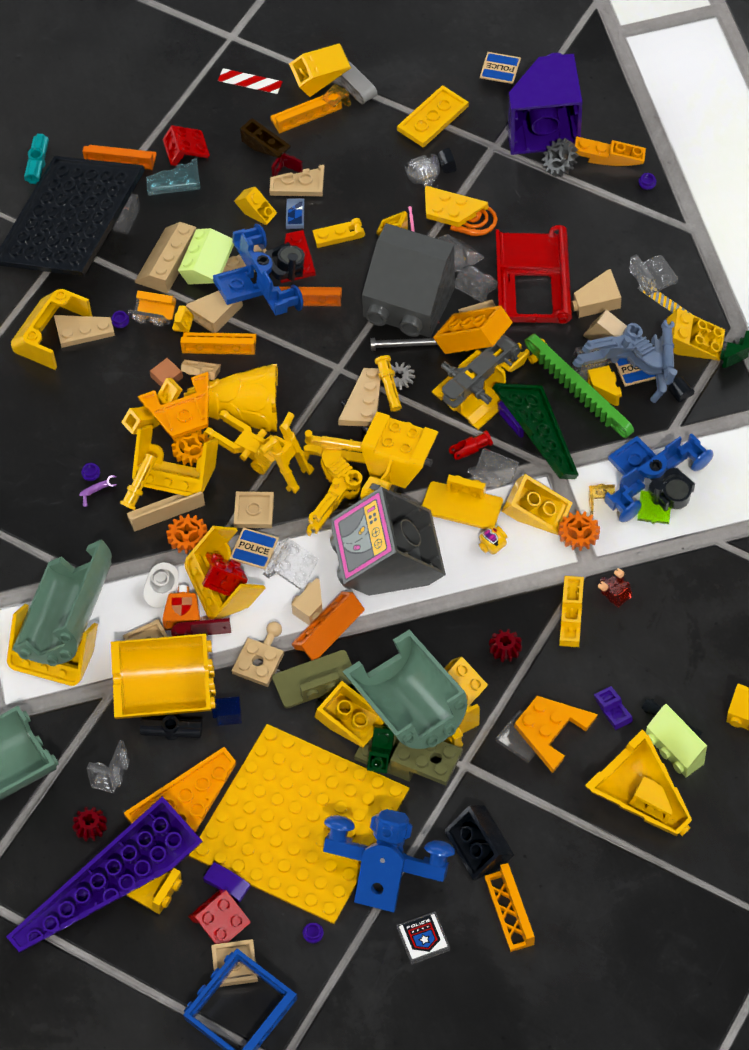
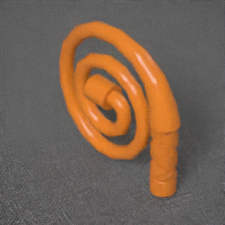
M488 207L487 210L493 215V223L488 228L483 230L475 229L484 226L488 222V213L486 210L481 209L476 213V217L468 221L472 223L479 221L483 213L485 216L483 222L480 224H469L466 222L463 224L464 226L460 227L451 225L450 230L470 236H483L495 228L498 218L496 212L491 207Z

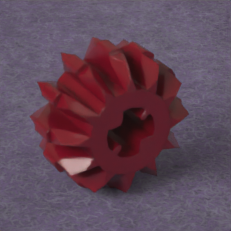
M509 628L506 632L500 629L499 634L493 633L492 639L489 640V651L491 654H494L495 660L501 658L502 663L505 659L511 662L512 657L518 658L519 652L522 651L521 637H517L516 632L510 633Z
M93 806L91 810L85 807L84 812H77L78 817H73L74 825L72 827L78 838L83 837L86 842L89 838H92L95 842V836H103L102 831L107 830V819L103 816V811H97Z

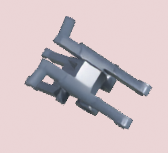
M664 320L661 324L662 336L657 339V335L654 334L651 339L652 343H649L650 341L647 340L646 336H641L643 334L642 328L636 323H630L621 336L588 340L582 348L585 354H578L572 364L575 367H582V365L601 362L610 359L612 363H617L619 359L627 358V361H630L633 368L638 367L647 374L656 375L657 390L650 398L653 403H656L667 391V385H670L677 375V370L674 369L672 334L675 324L671 321L668 325L667 320Z

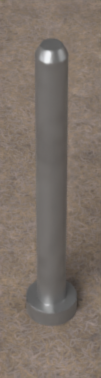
M370 338L371 351H376V348L438 345L434 338L375 340V338Z

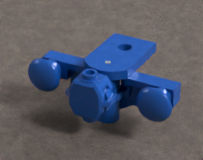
M390 809L382 810L377 815L372 816L370 828L374 831L373 835L377 843L370 846L352 842L353 838L347 837L348 831L355 828V824L351 819L345 816L333 815L327 817L324 821V824L330 828V832L325 838L323 852L361 861L354 903L393 913L397 906L402 873L405 872L443 882L449 865L447 859L455 854L454 847L447 842L434 840L426 843L424 849L430 853V858L424 857L422 860L405 854L403 846L405 839L411 837L413 826L409 823L410 819L406 813ZM380 883L383 886V891L375 890L373 884Z

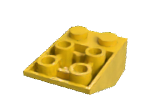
M340 43L304 53L289 63L298 86L309 97L351 69Z
M679 308L667 318L668 325L671 321L675 324L672 329L674 354L720 360L725 329Z

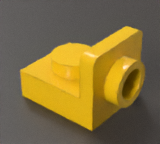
M186 306L178 307V311L174 316L173 331H190L194 316Z

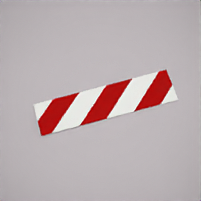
M224 68L218 78L220 82L278 94L283 82Z

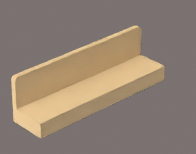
M202 491L190 496L177 494L128 512L127 516L135 532L205 506L204 495Z

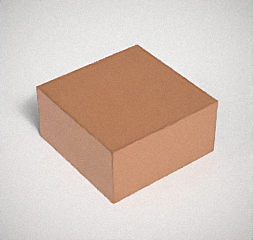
M168 358L150 370L151 378L161 387L166 378H172L176 383L183 378L182 371Z

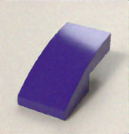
M612 686L594 694L598 705L615 730L633 722L631 714L623 706L620 696Z
M213 862L203 877L205 883L219 890H227L231 897L238 902L242 901L251 887L240 876Z

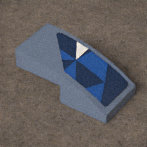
M304 198L287 199L286 229H304Z

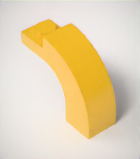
M166 378L157 394L160 405L177 400L183 390L172 378ZM145 406L129 408L121 422L131 434H137V429L147 425H153V429L160 425Z

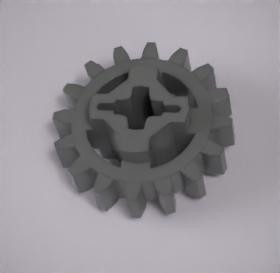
M558 138L557 143L552 141L551 147L546 146L548 151L543 152L546 156L542 158V161L545 162L542 166L546 168V172L555 177L557 175L563 177V173L568 175L569 169H574L572 165L578 163L575 158L579 157V154L576 153L578 148L566 138L563 140Z

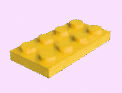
M442 85L397 126V131L424 148L469 107V102Z

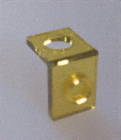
M334 84L322 96V100L333 107H336L340 101L348 107L351 105L349 92L337 84ZM332 93H337L338 98L336 100H330L329 95Z
M598 484L596 486H589L590 515H593L594 512L593 499H604L607 492L611 495L614 494L615 485Z

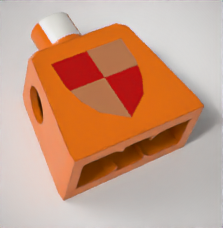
M180 585L178 586L177 593H170L168 595L162 620L164 630H172L173 626L177 623L200 621L196 594L189 593L188 586Z

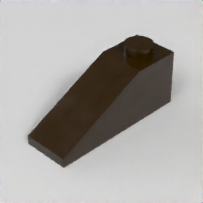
M253 118L240 128L242 142L254 151L279 158L291 148L288 143Z

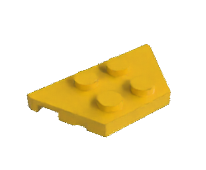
M429 186L425 187L426 218L460 227L466 221L476 217L478 211L481 209L487 210L489 207L486 201Z

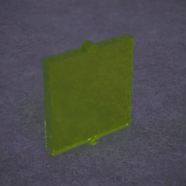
M641 491L640 502L642 507L638 512V521L651 522L652 524H669L671 508L668 507V510L664 511L659 504L655 505L653 503V497L648 491Z

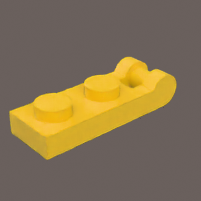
M360 218L312 230L317 248L365 236V231L361 228L362 222Z

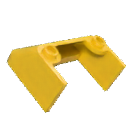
M58 289L43 297L12 339L11 347L13 352L56 370L57 364L54 351L39 345L42 341L41 332L59 307L81 316L92 317L89 299L65 289Z
M153 425L137 429L132 473L133 480L146 453L157 457V460L143 487L184 496H190L201 491L204 492L216 467L218 438L204 442L202 456L198 459L195 468L163 461V449L159 445L151 444Z
M212 526L185 559V569L209 619H221L249 608L266 589L264 585L240 584L230 596H226L203 587L202 582L210 569L205 555L207 552L210 554L218 553L225 560H229L231 550L228 542L238 531L234 527Z
M24 604L13 614L7 654L8 666L15 671L69 686L77 685L82 680L93 655L98 624H92L83 633L76 655L66 663L50 666L29 659L25 660L12 650L28 613L29 605Z

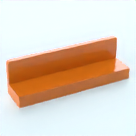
M98 145L84 146L82 151L84 159L143 165L144 169L153 170L157 156L156 152Z
M279 287L281 291L290 289V287ZM298 287L303 296V306H341V287Z
M342 591L292 643V646L295 650L304 651L311 661L318 659L364 612V607L353 592Z

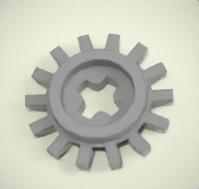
M395 362L396 367L391 364V368L395 373H403L402 378H395L394 376L395 385L399 387V390H402V386L408 388V382L413 384L410 378H415V375L411 374L415 371L410 369V365L404 367V362L400 367L398 362Z

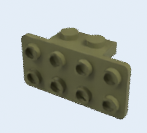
M340 650L276 673L272 676V680L284 708H291L330 694L341 681L348 686H352V683L342 672L352 666L347 652Z

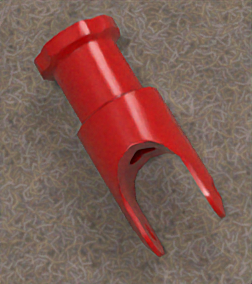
M485 430L483 434L474 438L471 436L452 445L449 448V453L454 454V459L459 460L479 452V449L485 446H492L493 441L489 432Z

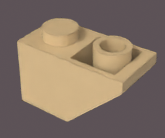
M318 578L312 583H308L300 596L297 595L291 604L293 615L308 625L323 612L320 580Z

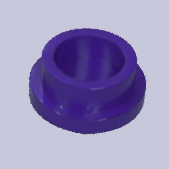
M644 173L639 178V186L643 189L650 190L656 186L657 180L651 173Z
M116 311L111 318L112 325L116 328H124L130 321L129 316L124 311Z
M87 463L82 468V477L87 481H94L100 476V468L94 463Z
M309 923L304 927L303 937L307 942L317 943L323 938L324 931L321 925Z

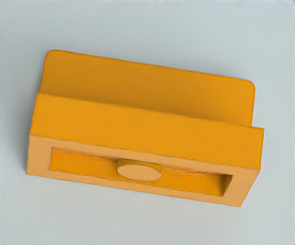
M137 291L136 298L139 299L138 315L173 320L176 298L169 295Z

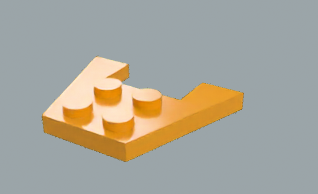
M208 372L191 377L196 393L160 405L156 391L138 396L140 402L172 439L209 426Z
M536 696L515 722L514 728L549 770L554 773L564 760L565 755L551 747L550 744L569 721L587 731L597 719L598 714Z

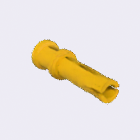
M389 355L380 356L374 361L378 365V376L383 381L390 411H399L402 409L394 382L395 371L391 368V357Z
M146 453L132 485L127 486L128 491L124 499L120 501V504L132 510L136 509L135 505L139 497L143 495L142 488L157 457Z

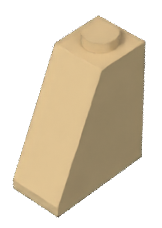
M611 269L606 270L574 292V300L571 301L573 311L577 312L578 318L621 308V295Z
M218 290L188 303L186 307L193 314V321L210 332L217 333L243 307V303L240 301L227 305Z
M606 310L590 325L583 336L589 340L609 336L617 337L623 334L627 326Z

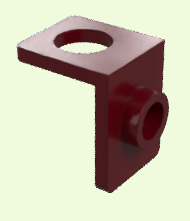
M285 153L277 158L271 167L273 177L277 176L283 166L299 173L303 172L302 161Z

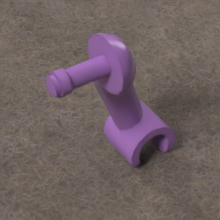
M110 475L107 480L96 483L80 492L79 496H83V506L87 507L88 505L87 496L105 487L116 486L117 484L109 483V479L116 476Z

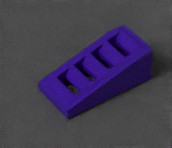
M502 401L498 402V414L520 438L523 437L524 431L505 404Z

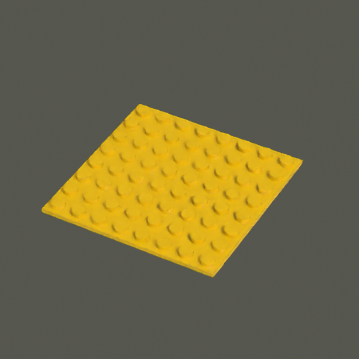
M266 724L199 838L203 842L189 854V857L210 867L215 862L240 876L251 886L335 924L358 883L361 861L323 852L325 838L330 832V828L324 824L325 819L333 815L345 816L351 819L355 824V828L348 831L347 837L353 838L352 842L370 846L377 843L373 835L374 831L370 828L372 816L385 809L398 811L409 791V787L376 772L367 771L365 767Z

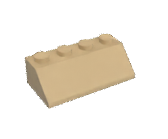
M182 222L166 227L138 274L135 283L168 293L179 274L178 269L196 227Z

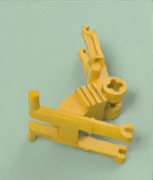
M221 410L218 416L223 417L224 422L242 432L235 442L230 441L210 427L203 432L205 435H209L208 438L210 440L218 438V444L234 454L242 453L240 458L243 461H246L248 457L252 459L251 467L261 475H264L276 460L280 472L287 483V491L290 492L292 490L294 494L297 493L300 487L288 466L290 460L295 456L303 473L307 471V474L311 475L314 471L313 466L308 463L294 432L290 429V424L294 418V414L291 412L287 413L282 425L279 426L284 439L272 435L264 439L267 434L264 429H261L256 435L252 433L250 426L233 417L226 410Z
M311 430L305 431V443L307 445L304 446V453L307 461L310 455L320 456V464L326 479L332 483L326 496L317 508L309 514L308 521L310 524L307 526L306 531L308 536H311V530L318 534L319 530L344 498L356 499L359 496L362 475L359 471L352 470L353 467L347 462L366 464L363 454L359 453L362 452V442L353 441L352 439L314 436Z

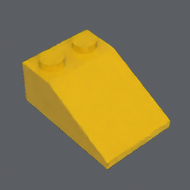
M524 474L515 481L501 512L518 522L558 535L559 522H562L563 516L567 517L573 502Z
M343 681L337 685L317 708L315 718L327 728L362 748L373 737L375 725L383 726L384 724L367 701Z

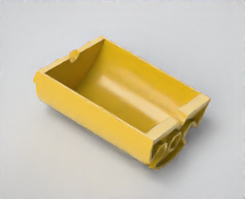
M206 634L111 642L114 718L125 719L206 712L216 708V689L214 678H211L215 677L212 659H209V652H212L211 640H207Z

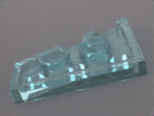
M197 158L192 159L188 164L176 165L177 168L170 171L163 170L146 177L148 195L200 189Z

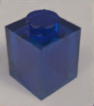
M239 697L215 699L216 708L212 709L213 718H217L218 726L242 723Z

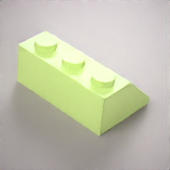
M211 228L195 230L178 269L187 284L214 283L213 275L223 272L233 249L232 238Z
M667 704L663 705L648 724L646 734L649 735L653 745L659 749L662 757L666 760L668 759L673 764L674 769L687 778L704 765L707 745Z

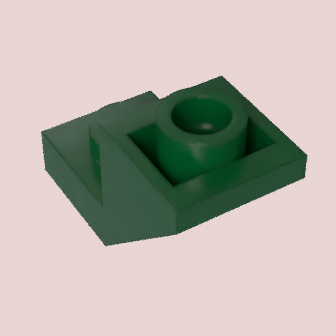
M746 331L744 338H740L739 344L728 342L726 349H722L720 360H723L722 368L730 367L748 358L749 331Z
M379 725L374 727L367 771L385 774L388 772L394 743V734L388 727Z

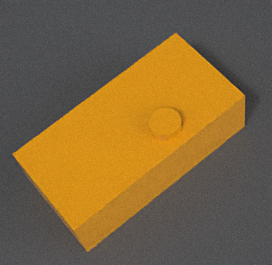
M501 305L454 313L433 338L445 354L462 351L468 352L474 349L493 347L513 322Z

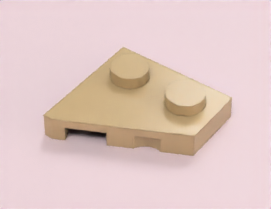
M184 360L181 364L182 372L196 376L208 372L210 380H215L221 369V364Z

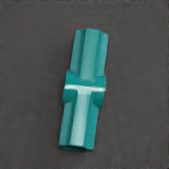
M37 133L33 137L31 149L28 151V162L24 179L30 184H36L40 181L42 169L46 165L45 156L49 138L44 134Z

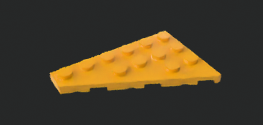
M225 747L221 748L125 811L124 816L132 824L163 796L196 833L235 768V759Z

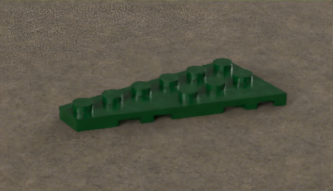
M495 383L492 388L559 479H576L579 474L543 386Z

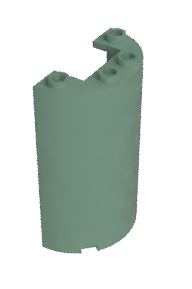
M102 539L88 545L86 551L92 556V559L84 565L74 568L62 556L48 562L12 648L22 659L56 666L57 664L70 661L76 655L83 633L86 630L112 564L111 551Z
M409 629L393 639L399 654L366 673L360 661L342 672L403 745L414 749L435 747L456 732L466 713L467 696L465 691Z
M19 706L0 715V801L55 771L56 766L59 765L54 754L50 755L48 750H43L42 746L44 745L38 735L34 736L28 722L31 719L26 711L22 712Z

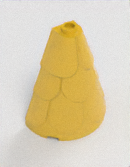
M277 364L262 366L222 379L216 378L209 381V417L217 420L224 419L219 417L218 414L221 410H226L230 415L250 427L260 430L264 429L267 432H277ZM194 387L188 388L187 392H184V397L196 393Z
M643 729L601 772L599 771L585 785L593 794L618 805L619 808L643 818L644 822L674 836L679 834L683 836L691 828L689 823L692 819L677 787H674L649 735ZM643 777L654 780L664 789L673 811L666 824L629 805Z

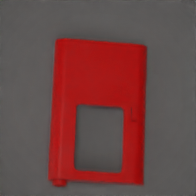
M555 225L550 228L549 234L502 233L499 229H496L499 306L503 307L512 322L560 324L569 322L572 319L567 228L563 225ZM515 276H549L551 278V315L518 314L516 312Z

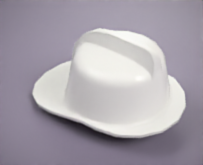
M163 562L156 564L150 570L143 590L144 599L150 606L157 608L165 606L168 595L174 593L179 579L178 570L174 565Z

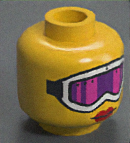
M490 526L479 535L481 543L478 545L484 553L496 554L507 545L506 539L508 537L499 526Z

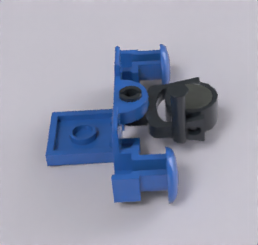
M255 224L254 228L234 231L232 242L246 266L213 275V282L225 303L229 305L264 295L275 316L287 313V308L292 306L298 311L302 310L303 296L298 286L292 284L290 289L281 291L279 286L274 287L269 275L272 274L278 280L289 279L291 281L297 277H303L304 251L297 246L290 245L288 242L274 249L267 250L265 253L254 252V245H258L262 250L267 246V237L263 227L260 224ZM277 256V266L274 263L272 257ZM254 270L257 274L256 284H253L251 278H254Z
M691 433L688 442L680 446L681 437L679 436L665 446L662 452L656 455L636 436L608 456V460L623 476L620 481L619 490L612 495L607 492L604 502L613 511L616 508L621 513L619 517L620 522H628L638 514L642 507L639 500L634 501L632 497L645 489L644 478H649L652 482L649 484L648 492L653 497L655 505L659 504L664 511H667L668 507L671 509H682L689 503L691 493L694 492L695 483L678 468L674 467L690 458L694 462L691 470L700 471L712 460L714 456L713 450H706L701 445V442Z

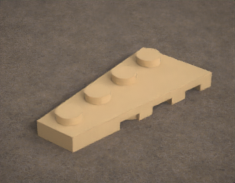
M363 368L338 419V425L370 426L379 405L381 380L378 376V368Z

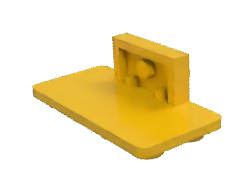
M449 475L447 484L435 481L430 482L422 506L431 510L433 517L488 529L490 526L495 527L503 505V499L486 494V483H482L479 480L466 479L458 475Z

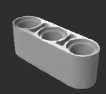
M349 62L351 69L339 76L337 81L359 103L364 104L377 96V90Z

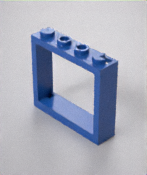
M236 949L225 957V964L212 973L210 977L212 980L208 985L204 984L197 992L198 997L195 1001H190L187 1004L183 1016L188 1023L223 1050H236L197 1020L195 1016L240 962L284 996L242 1049L258 1050L298 998L295 992L239 949Z

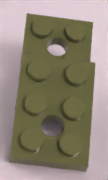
M394 735L393 750L387 773L409 782L415 773L446 786L463 753V749L445 741L437 744L435 747L414 749L403 745ZM373 737L364 748L359 746L354 756L356 761L368 765ZM438 756L442 760L439 763H432L430 759Z

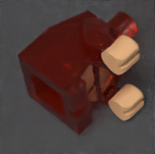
M617 568L618 571H614V575L617 577L601 578L598 588L601 589L603 596H606L611 603L619 608L632 597L630 583L624 581V571Z

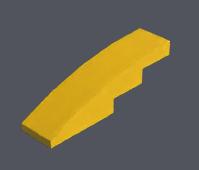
M564 576L559 646L579 647L584 577Z

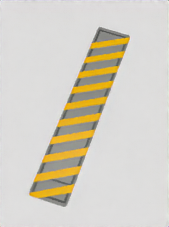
M643 282L638 287L640 291L672 313L678 308L688 312L648 283Z

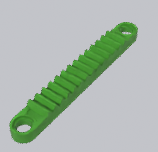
M531 334L525 339L527 348L539 359V364H544V369H549V374L554 373V378H559V383H564V388H569V393H575V398L580 397L579 402H585L584 407H590V412H595V417H600V422H606V427L611 426L623 438H628L634 433L632 424L536 334Z

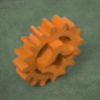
M576 511V515L569 512L568 518L563 516L562 522H559L558 535H560L561 542L565 541V547L572 545V550L579 547V550L582 551L584 546L590 549V544L595 545L596 540H599L600 526H598V520H593V515L586 516L585 511L582 515L579 511Z
M187 514L186 518L180 515V520L173 519V525H168L169 530L166 531L168 544H171L172 549L177 548L178 553L185 550V554H188L189 550H193L208 532L207 525L204 524L203 519L198 520L197 515L193 516V518H190L189 514Z

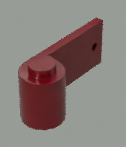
M230 618L177 623L171 630L172 636L232 633Z

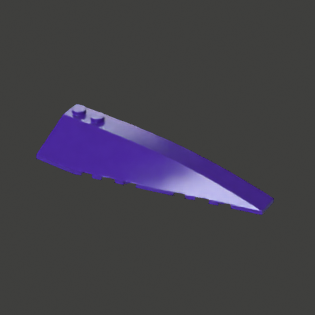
M162 796L9 933L6 938L18 952H22L171 871L203 841Z

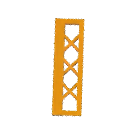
M332 91L271 115L270 118L280 134L342 109L341 96L339 93L334 94Z
M183 332V337H181L180 341L182 353L255 355L256 334Z
M509 864L500 865L499 872L485 875L484 879L509 950L512 952L533 946L535 936ZM502 878L504 884L501 889L492 886L491 880ZM501 895L510 900L507 908L498 903ZM507 914L516 917L517 921L514 926L505 923L504 919ZM516 932L522 935L524 942L513 945L511 940L513 933Z

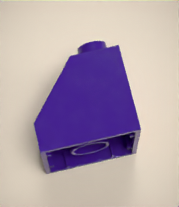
M551 53L547 56L538 57L509 92L508 141L511 155L548 151L546 146L551 147L552 141L557 143L558 138L562 140L566 138L574 143L576 136L581 137L583 102L574 54Z

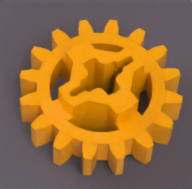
M202 430L173 439L174 443L171 444L172 452L177 462L182 461L183 465L190 463V467L193 466V463H197L198 459L202 456L204 442L210 440L208 434H202Z

